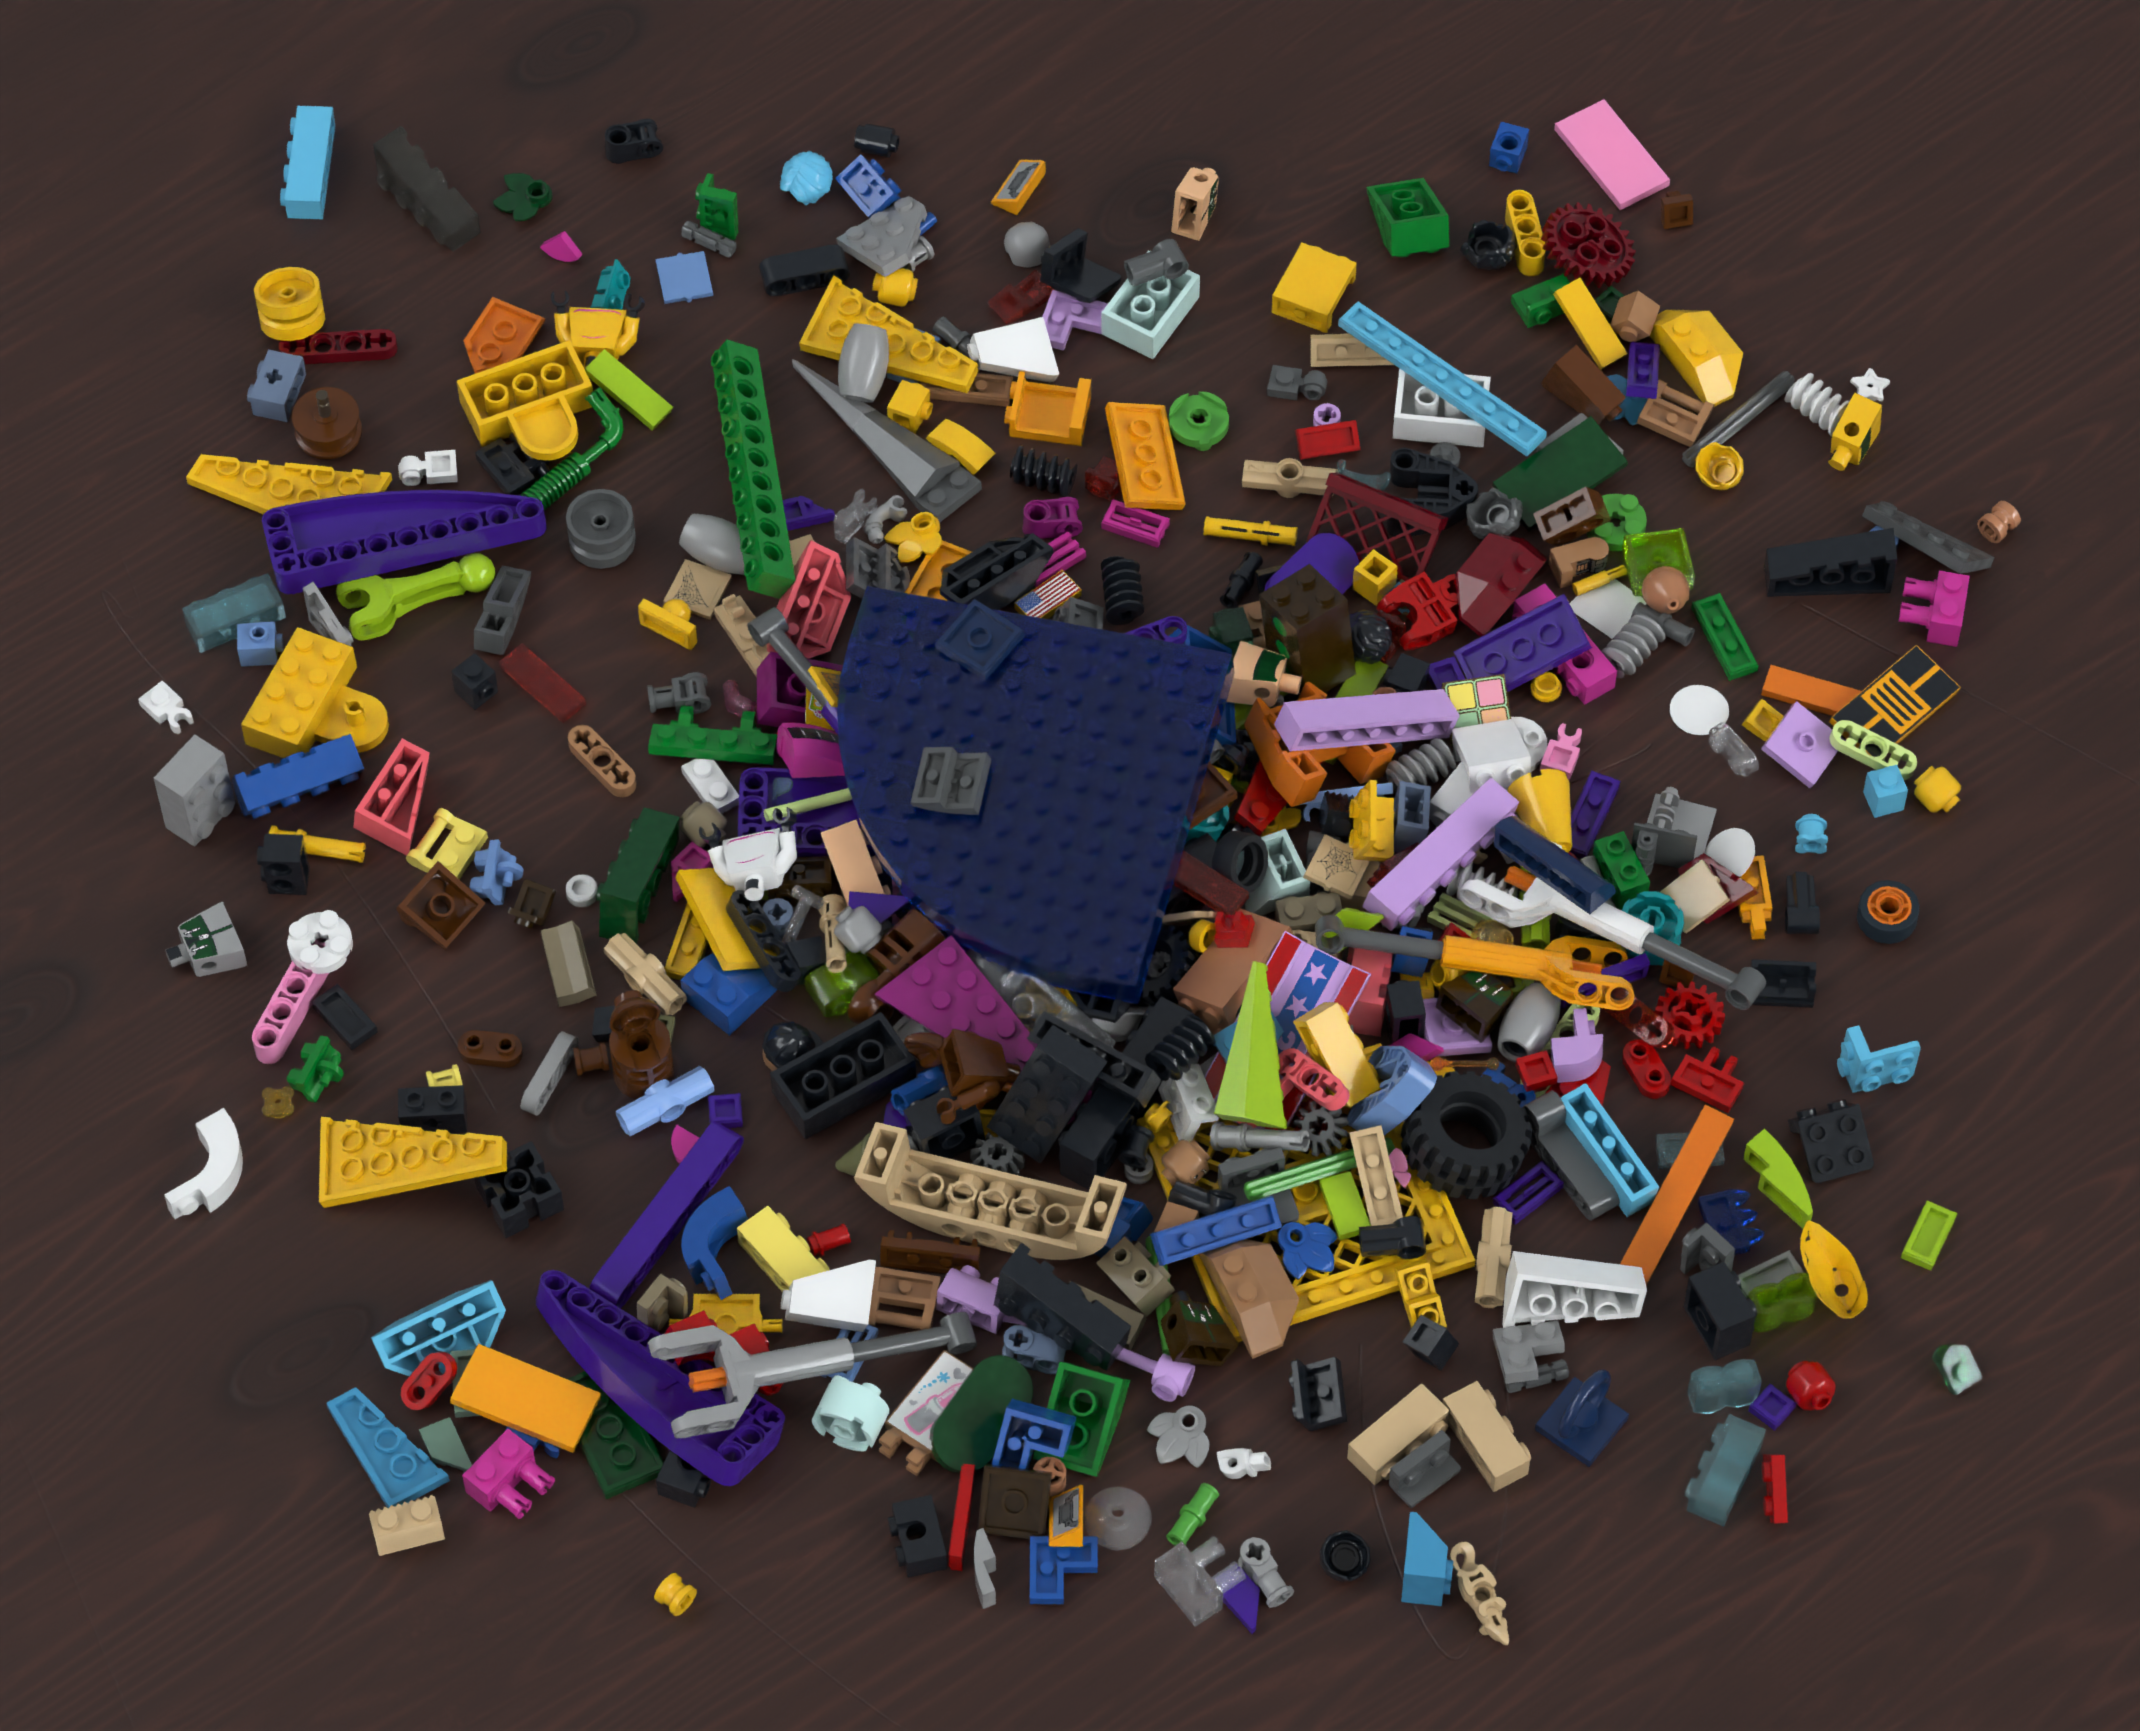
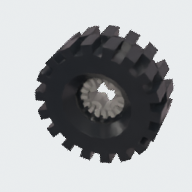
M1158 923L1157 928L1153 925L1151 927L1148 954L1133 995L1145 1006H1155L1161 996L1178 1005L1179 1002L1173 988L1201 956L1199 952L1193 950L1190 946L1189 937L1175 926L1169 925L1168 927L1164 923ZM1164 963H1166V966L1168 968L1165 967V969L1162 970V973H1159L1158 969L1163 968Z

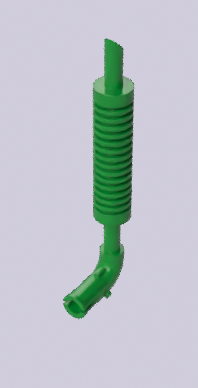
M598 387L584 398L602 419L600 422L604 426L605 431L598 437L599 441L582 455L572 452L566 459H563L562 462L541 477L539 481L519 495L537 498L542 502L544 511L562 497L564 493H567L573 486L591 473L589 464L606 450L611 451L622 438L624 427L623 419L619 414L620 408H615L601 387Z

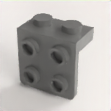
M1264 1148L1257 1151L1254 1155L1243 1158L1232 1157L1218 1164L1219 1188L1237 1197L1235 1207L1252 1202L1244 1194L1243 1188L1246 1182L1285 1170V1156L1282 1148ZM1290 1189L1269 1195L1274 1197L1282 1226L1289 1222L1298 1221L1299 1212Z

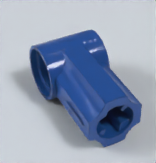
M943 1064L927 1068L917 1074L918 1077L891 1090L892 1097L890 1100L894 1109L904 1116L903 1110L907 1109L911 1103L919 1099H926L936 1094L942 1087L948 1085Z

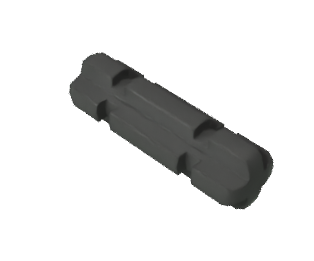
M686 221L681 228L682 237L691 241L696 239L695 243L715 252L720 250L719 254L732 257L736 251L735 241L727 237L722 239V235L703 226L698 228V224L692 221Z
M1561 1359L1551 1362L1552 1365L1550 1366L1547 1363L1538 1365V1380L1505 1384L1506 1390L1509 1393L1521 1391V1387L1529 1389L1552 1383L1551 1379H1555V1381L1567 1379L1569 1377L1567 1363Z

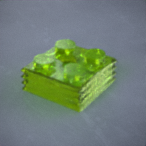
M1684 529L1631 534L1623 537L1622 550L1634 596H1643L1641 591L1643 580L1652 570L1662 566H1670L1680 570L1687 578L1689 590L1694 588L1695 574Z

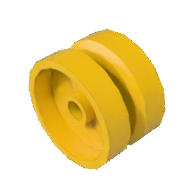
M300 267L275 269L262 276L254 287L261 330L268 337L281 341L300 340L315 334L323 326L326 318L321 299L319 279L312 271Z

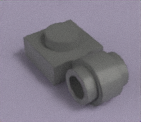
M1273 365L1267 388V396L1297 400L1299 392H1302L1309 400H1319L1325 395L1328 381L1325 374L1318 370L1309 371L1302 378V369Z

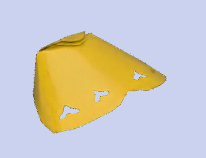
M1808 1220L1801 1234L1800 1250L1804 1266L1809 1274L1810 1283L1819 1299L1839 1317L1854 1318L1866 1308L1868 1301L1866 1283L1862 1279L1858 1265L1849 1250L1821 1225ZM1808 1231H1809V1238H1810V1240H1807V1241H1806V1238L1808 1237ZM1838 1285H1846L1848 1287V1294L1842 1297L1837 1296L1835 1288Z

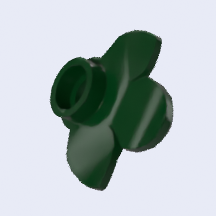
M512 173L504 175L509 191L496 198L493 204L502 212L513 213L515 221H525L534 217L539 208L547 206L551 202L553 195L551 188L544 181L533 180L528 174Z

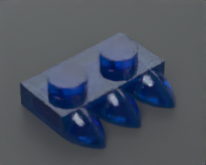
M1729 1189L1699 1197L1698 1206L1704 1222H1707L1735 1248L1734 1255L1750 1252L1751 1246L1756 1245L1764 1237L1765 1232L1760 1229L1744 1228L1752 1223L1758 1215L1756 1211L1751 1209L1738 1208L1751 1196L1749 1192L1740 1189Z

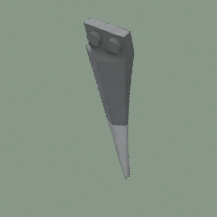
M792 359L793 368L850 427L918 510L932 513L941 522L982 490L981 481L961 467L958 460L866 403L841 397L837 385Z

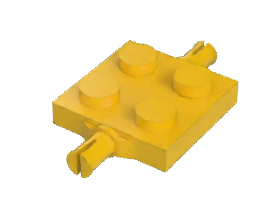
M694 1294L693 1310L690 1316L704 1310L708 1318L713 1319L717 1327L727 1334L734 1333L751 1324H755L759 1332H783V1319H763L760 1311V1294H732L723 1300L717 1294ZM670 1318L669 1326L683 1319Z

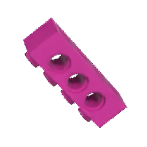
M1546 584L1537 587L1514 600L1512 619L1514 620L1555 599L1556 596ZM1584 631L1592 648L1551 670L1557 675L1560 674L1566 682L1569 692L1575 697L1578 696L1585 705L1615 688L1617 670Z

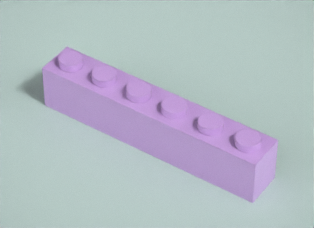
M1444 689L1284 702L1274 726L1289 751L1449 738L1460 715Z
M1490 778L1368 892L1362 907L1369 913L1383 914L1385 918L1380 922L1390 931L1399 923L1403 926L1406 925L1415 915L1416 911L1414 909L1420 904L1426 906L1436 894L1435 890L1440 885L1446 887L1457 874L1455 871L1460 866L1466 868L1477 855L1475 852L1480 847L1486 849L1492 844L1495 837V825L1509 816H1516L1514 813L1519 801L1494 779Z

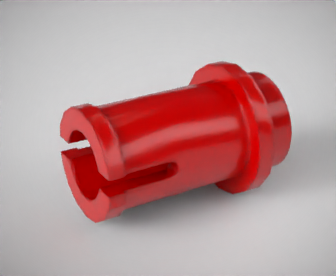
M844 1223L820 1233L813 1231L811 1236L806 1238L811 1254L813 1256L819 1255L820 1257L824 1256V1252L851 1243L849 1232Z

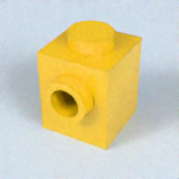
M901 380L887 406V417L916 434L922 421L929 419L933 409V403L930 402V389L925 388L919 383Z
M1373 549L1354 568L1353 590L1377 606L1382 598L1396 585L1398 566Z

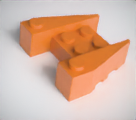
M1306 682L1296 701L1326 699L1328 694L1312 683ZM1260 697L1256 698L1244 726L1273 787L1291 807L1315 800L1328 774L1319 764L1320 762L1337 758L1360 784L1384 776L1388 763L1391 762L1396 751L1390 743L1289 751L1274 726L1283 705L1270 709Z

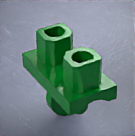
M320 1035L317 1043L304 1044L301 1050V1059L305 1063L303 1069H291L286 1078L292 1089L302 1092L310 1102H317L324 1087H327L330 1081L339 1082L344 1076V1071L339 1067L341 1054L331 1046V1040L327 1036Z

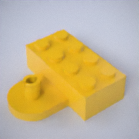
M570 340L457 380L460 403L481 447L492 443L500 437L502 440L506 439L513 432L522 451L537 460H556L567 455L575 447L578 440L577 421L573 414L592 407L584 398L593 392V387Z
M297 627L242 721L241 727L246 745L281 758H286L298 752H309L315 740L326 743L351 734L359 753L375 748L384 740L389 728L387 711L377 698L346 687L357 669L353 647Z

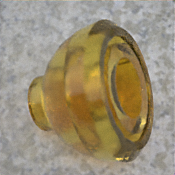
M1492 919L1479 921L1471 933V939L1511 945L1514 942L1513 934L1507 927Z

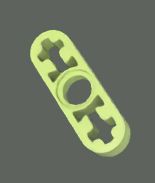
M1841 720L1834 725L1829 739L1833 748L1875 770L1898 765L1900 760H1904L1906 762L1905 767L1899 770L1903 780H1907L1916 769L1917 758L1913 752L1852 721ZM1844 731L1850 734L1846 741L1841 739ZM1859 738L1863 739L1859 748H1856L1855 745ZM1875 744L1881 749L1882 754L1878 757L1870 756L1866 752L1865 746ZM1889 752L1891 753V756L1888 762L1886 763L1884 762V760Z

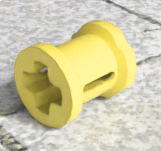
M457 1064L452 1065V1069L436 1073L431 1071L425 1072L429 1087L463 1085Z

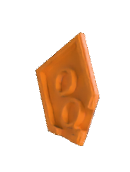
M492 297L463 340L474 373L476 374L521 358L546 321L545 318Z

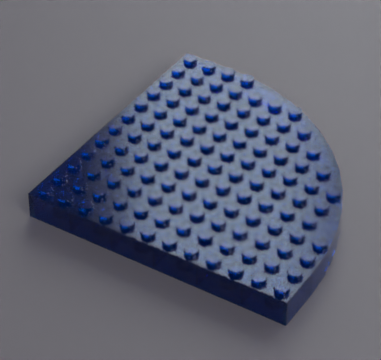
M867 586L849 639L841 671L837 717L839 749L851 802L856 811L863 834L875 852L881 867L897 884L903 896L914 907L917 906L929 921L946 931L948 936L952 935L962 947L966 948L967 946L980 953L981 957L987 961H994L1007 967L1008 971L1018 975L1023 973L1033 977L1036 982L1079 993L1138 1004L1234 678L1235 670L1232 654L992 609L1023 629L1025 636L985 681L938 651L935 646L938 639L968 607L967 604ZM924 747H953L957 753H987L992 760L979 815L937 812L914 807L911 804Z

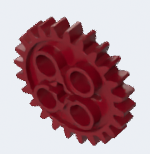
M1579 202L1575 204L1574 208L1569 203H1566L1564 208L1557 207L1556 211L1550 214L1542 228L1544 233L1541 236V240L1545 241L1542 248L1543 250L1551 251L1547 258L1557 261L1554 266L1556 269L1561 267L1565 269V277L1573 274L1574 280L1578 278L1584 279L1586 286H1589L1592 281H1594L1597 288H1600L1603 282L1608 287L1613 282L1619 283L1623 277H1626L1635 262L1633 256L1636 250L1631 248L1634 240L1626 239L1630 232L1619 229L1622 224L1621 221L1615 223L1611 221L1613 214H1609L1606 217L1602 215V208L1595 212L1591 204H1588L1583 209Z

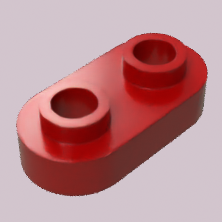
M1642 1039L1628 1042L1623 1049L1622 1062L1637 1088L1647 1098L1659 1099L1664 1097L1670 1089L1671 1075L1656 1050L1649 1042ZM1641 1051L1644 1055L1638 1056L1634 1052ZM1656 1076L1660 1078V1080L1653 1081L1650 1079V1077Z
M435 1352L425 1357L402 1385L401 1398L408 1408L412 1410L426 1409L437 1400L456 1377L457 1363L453 1356L447 1352ZM440 1363H443L445 1366L444 1374L439 1371ZM420 1387L425 1391L423 1398L418 1393Z

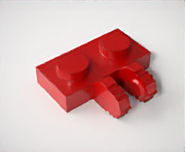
M1713 1046L1703 1062L1686 1054L1673 1075L1670 1085L1729 1113L1744 1086V1082L1731 1076L1737 1065L1738 1058L1731 1055L1720 1071L1713 1067L1719 1058L1720 1049Z

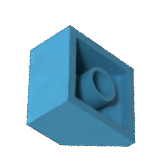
M1410 1512L1401 1602L1442 1606L1443 1594L1450 1595L1453 1560H1447L1448 1546L1417 1512Z

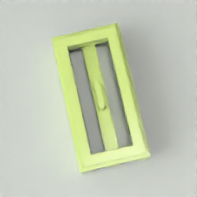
M1443 892L1439 902H1436L1433 911H1430L1427 917L1428 923L1443 930L1452 922L1473 939L1489 941L1499 924L1498 921L1471 909L1462 901ZM1441 913L1457 921L1458 924L1439 916V914ZM1470 927L1484 935L1480 936L1466 928Z

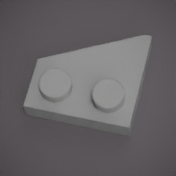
M312 582L303 587L310 623L321 636L351 646V643L354 642L351 633L345 626L342 627L315 583Z

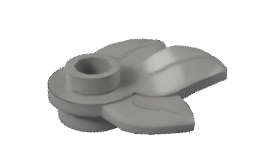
M1188 1405L1181 1407L1176 1413H1161L1148 1426L1147 1431L1153 1436L1159 1437L1156 1452L1160 1464L1173 1462L1185 1455L1188 1461L1198 1468L1203 1464L1209 1452L1210 1443L1204 1433L1206 1417L1198 1407ZM1188 1416L1195 1418V1423L1191 1427L1183 1425L1184 1419Z

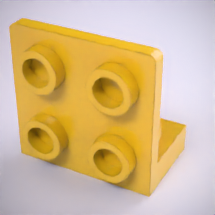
M1369 780L1359 790L1355 798L1350 801L1349 816L1353 818V829L1349 836V847L1353 848V859L1391 862L1394 859V798L1377 797V781Z

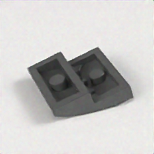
M924 747L911 804L914 807L943 813L979 815L992 759L987 753H957L953 747Z

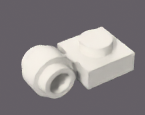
M455 450L425 452V461L419 460L416 456H405L398 465L399 478L407 486L418 485L423 475L427 477V484L458 482Z

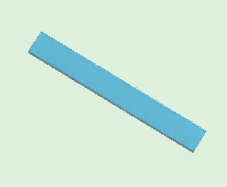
M1359 301L1339 319L1338 326L1525 456H1528L1546 438L1547 431Z

